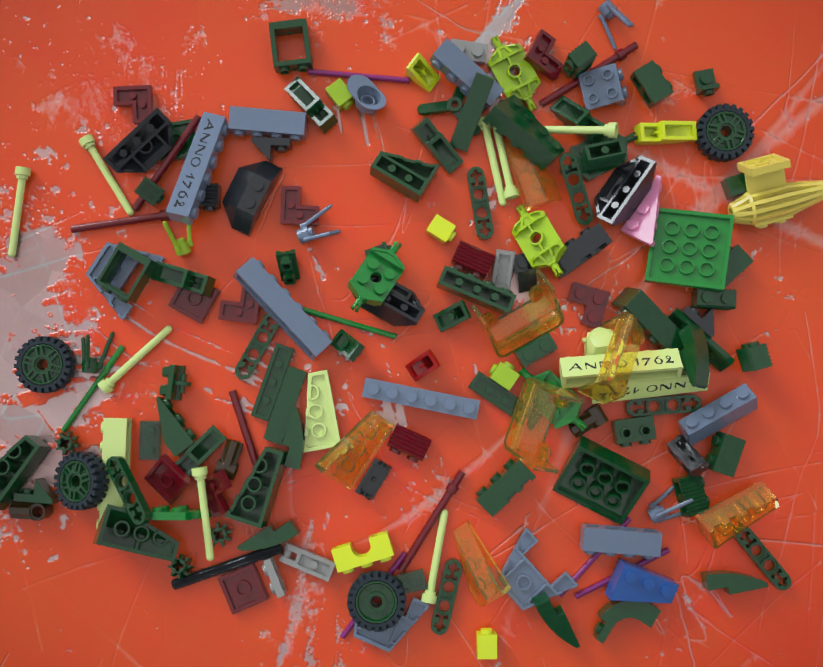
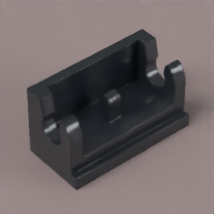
M682 434L666 443L668 452L692 479H695L710 468V464L693 446L688 444Z
M376 457L355 492L365 496L368 500H372L392 466Z

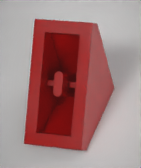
M429 349L405 367L416 382L438 368L440 363L431 349Z

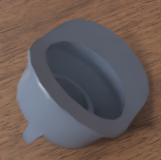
M356 74L348 79L347 89L355 99V106L360 112L372 116L377 110L385 106V95L369 78Z

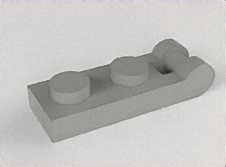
M286 542L284 554H281L279 561L327 582L329 581L335 567L334 561L303 549L291 542ZM292 552L297 554L295 560L291 558Z

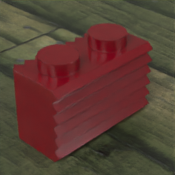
M460 240L451 264H454L453 267L458 268L462 272L464 270L472 272L471 274L481 280L482 277H487L496 255Z
M396 424L387 445L390 446V451L398 455L401 452L408 455L407 459L417 463L418 460L423 461L432 440Z

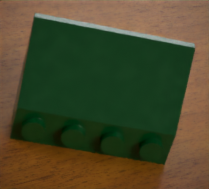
M581 435L571 450L552 490L622 525L650 483V470Z

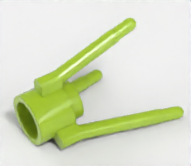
M164 221L163 226L173 244L176 255L181 256L190 253V247L194 246L191 225L186 224L187 240H185V237L175 239L167 222Z

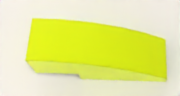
M696 121L640 122L634 126V132L638 136V139L634 140L635 145L672 144L697 140Z

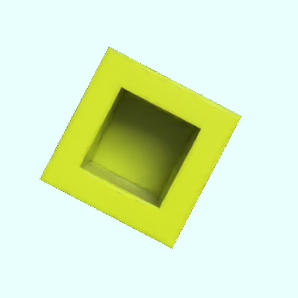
M436 214L426 230L427 234L444 245L448 241L452 242L457 234L455 232L456 226Z
M481 628V631H476L477 659H497L496 631H492V628Z

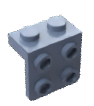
M615 63L579 75V82L587 110L590 111L613 103H617L619 106L626 104L625 98H628L626 86L622 87L621 80H624L621 68L618 69Z

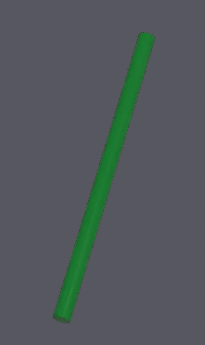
M303 307L306 314L396 339L397 334Z
M120 345L61 428L62 432L66 433L97 389V383L107 375L125 349L124 346Z

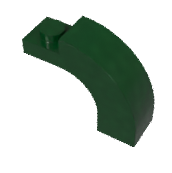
M611 600L598 611L597 615L602 621L597 622L595 625L593 636L601 643H604L615 624L625 618L638 619L651 628L661 610L650 602Z

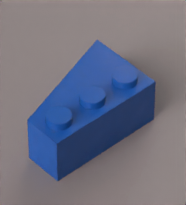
M619 558L604 593L609 600L672 604L679 585L672 578Z

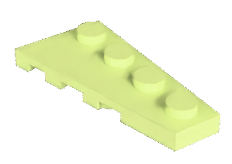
M328 370L308 373L303 453L342 445Z

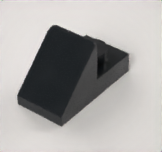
M252 137L255 147L272 164L273 150H276L278 153H286L287 150H292L290 138Z
M524 253L515 255L513 269L518 292L524 293L538 290L536 269L532 268Z
M686 306L681 309L697 326L702 327L703 331L710 338L714 336L713 308L706 310L701 317L694 307Z

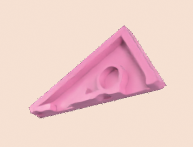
M656 175L650 191L621 229L624 234L651 247L655 245L654 234L655 230H657L656 220L660 207L659 195L662 191V177Z

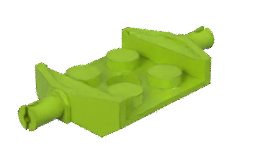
M498 35L492 37L491 41L496 51L488 60L487 66L491 68L499 85L504 89L503 92L506 99L515 95L522 102L526 103L530 112L536 110L537 107L531 98L540 86L541 81L533 66L524 60L526 53L520 44L505 45L501 43ZM510 68H518L520 71L519 75H511L509 72Z
M523 204L519 205V207L517 206L516 210L521 217L513 226L512 234L532 268L542 269L550 267L555 276L559 277L560 274H563V271L559 267L558 262L567 249L566 245L563 244L544 211L528 213ZM536 234H541L540 241L533 243V237Z

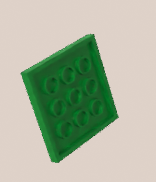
M659 208L656 220L657 230H655L654 234L655 245L654 247H649L644 282L724 292L735 215Z

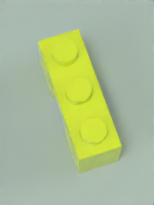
M388 530L369 536L371 548L365 554L357 553L353 549L351 542L333 547L331 552L337 572L343 571V574L355 571L354 568L358 566L367 568L372 566L374 561L386 562L391 560V556H394L395 552Z

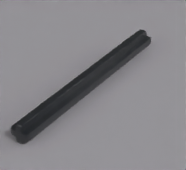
M280 543L272 547L259 549L190 573V577L184 575L183 580L175 578L171 581L174 590L281 554L283 552L282 545Z

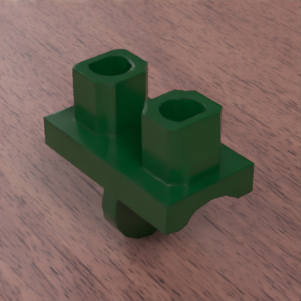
M295 249L285 252L276 251L281 281H284L285 285L295 284L296 280L300 279Z
M170 364L168 367H163L162 376L168 378L167 385H161L159 394L165 396V399L181 400L182 393H185V386H191L192 382H186V366Z

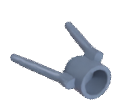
M607 0L598 8V11L601 13L598 15V18L604 26L613 49L616 50L615 41L605 19L611 20L617 16L627 27H633L634 24L610 0Z
M329 204L306 222L299 224L301 229L296 230L301 244L341 232L338 229L315 234L313 227H308L309 224L332 208V204Z
M672 485L658 499L649 504L650 509L646 511L654 524L657 522L661 523L665 520L681 516V512L667 514L693 502V498L668 509H664L662 505L658 506L674 490Z

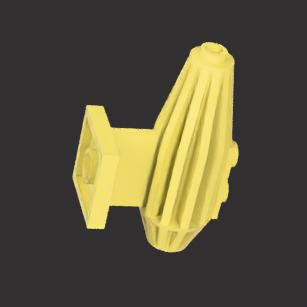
M775 153L737 163L738 171L745 175L747 192L728 205V215H735L734 223L752 225L756 228H765L768 224L774 222L784 223L787 221L786 219L793 218V215L823 201V180L786 182L784 169L791 167L790 159Z

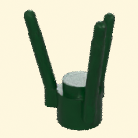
M111 332L99 362H97V358L90 357V335H86V344L85 338H81L82 372L97 374L98 369L103 368V362L115 334L114 332Z

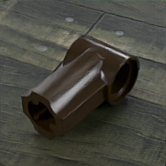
M598 403L580 415L579 418L588 425L583 432L574 423L567 425L575 438L590 429L603 425L609 419Z
M227 439L222 456L216 464L214 474L224 469L229 479L234 480L244 443Z
M12 501L9 507L10 518L39 521L50 517L53 513L52 504ZM39 507L43 509L42 515L39 513Z

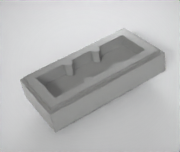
M496 249L492 283L498 288L510 290L515 251Z

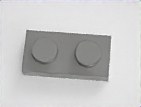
M451 38V42L473 62L485 65L488 44Z
M269 557L263 561L264 565H262L264 574L270 578L271 583H269L272 593L276 594L277 598H280L287 593V589L274 557Z

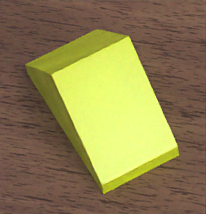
M417 53L406 67V77L427 92H430L441 78L420 53Z

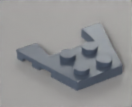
M106 242L86 272V275L106 298L109 305L114 308L120 319L126 320L134 306L129 302L126 304L117 299L118 295L114 292L109 294L101 289L102 285L96 282L117 247L116 244ZM136 250L155 262L164 263L166 260L162 256ZM127 255L110 284L122 290L140 262Z
M527 527L524 528L496 579L498 584L522 610L535 606L532 598L546 592L550 598L578 586L566 570L550 584L524 554L539 541Z
M413 597L406 615H402L398 623L392 628L374 632L367 631L365 628L362 629L355 623L353 637L390 652L411 626L429 608L430 604ZM371 601L374 605H380L374 601Z

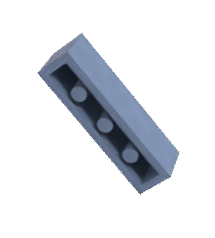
M448 38L432 54L429 60L431 65L436 70L443 72L446 75V79L453 84L455 83L465 96H468L476 72L489 76ZM494 81L486 101L485 111L504 90L496 81Z
M230 106L228 129L237 137H244V135H252V137L268 136L271 138H290L291 141L300 142L301 139L306 140L308 116L306 112Z
M744 383L679 420V431L685 437L688 444L692 446L758 409L757 396Z
M581 523L579 547L584 553L591 555L596 554V552H603L607 556L623 554L624 557L634 558L635 555H639L645 559H654V557L661 556L663 534L658 529Z

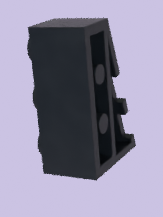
M600 223L591 229L587 227L579 233L581 236L576 240L571 238L564 244L567 249L558 262L559 267L563 271V274H560L558 277L559 280L613 242Z

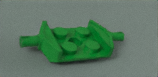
M398 241L394 242L390 250L372 247L357 272L349 280L348 287L356 296V301L351 306L352 310L355 309L354 312H358L362 304L365 303L373 306L382 305L403 273L405 266L396 255L402 246L401 243L397 245ZM377 275L381 281L375 283L370 277Z
M524 367L518 372L527 380L523 400H527L554 425L555 429L574 423L582 432L588 425L579 418L583 399L571 388H562L561 379L551 370L536 376L531 375ZM551 393L558 395L559 401L557 404H552L549 401Z

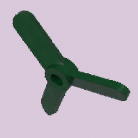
M456 86L452 97L448 101L420 104L417 107V112L419 115L449 112L454 114L459 120L465 95ZM457 104L458 106L454 108L451 105ZM478 125L473 136H477L480 133Z

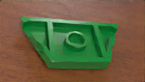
M158 505L150 509L152 513L151 520H192L201 518L200 509H189V505H178L177 507H172V509H169V505Z

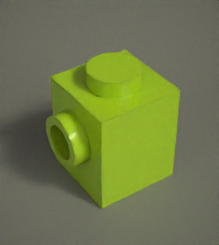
M341 78L325 89L327 96L340 112L348 110L353 106L355 99Z
M507 361L504 363L499 362L498 365L494 363L488 372L491 374L489 378L507 391H510L520 374L515 372V367Z

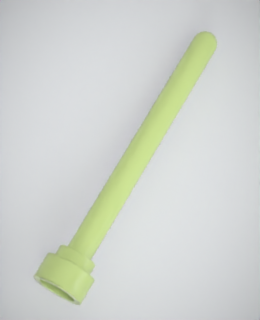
M486 116L480 117L478 126L483 131L499 205L505 206L504 189L490 132L492 124L489 123L487 125L482 121Z
M609 122L604 126H544L550 134H604L608 138H617L619 130L617 122Z
M492 125L506 184L504 197L505 200H512L520 197L519 189L516 188V185H513L502 135L495 132L496 128Z
M93 135L83 136L79 139V144L83 149L89 151L122 207L129 216H132L134 210L95 148L96 140Z
M21 166L15 167L18 183L8 255L11 258L15 257L17 252L25 184L28 177H31L32 170Z
M167 325L110 378H103L97 383L99 388L107 395L114 390L115 383L171 333L172 327Z
M207 466L191 468L192 477L197 480L206 559L212 561L214 559L205 486L208 470Z
M446 509L440 515L428 586L421 597L422 602L436 604L438 595H436L435 585L448 519V510Z

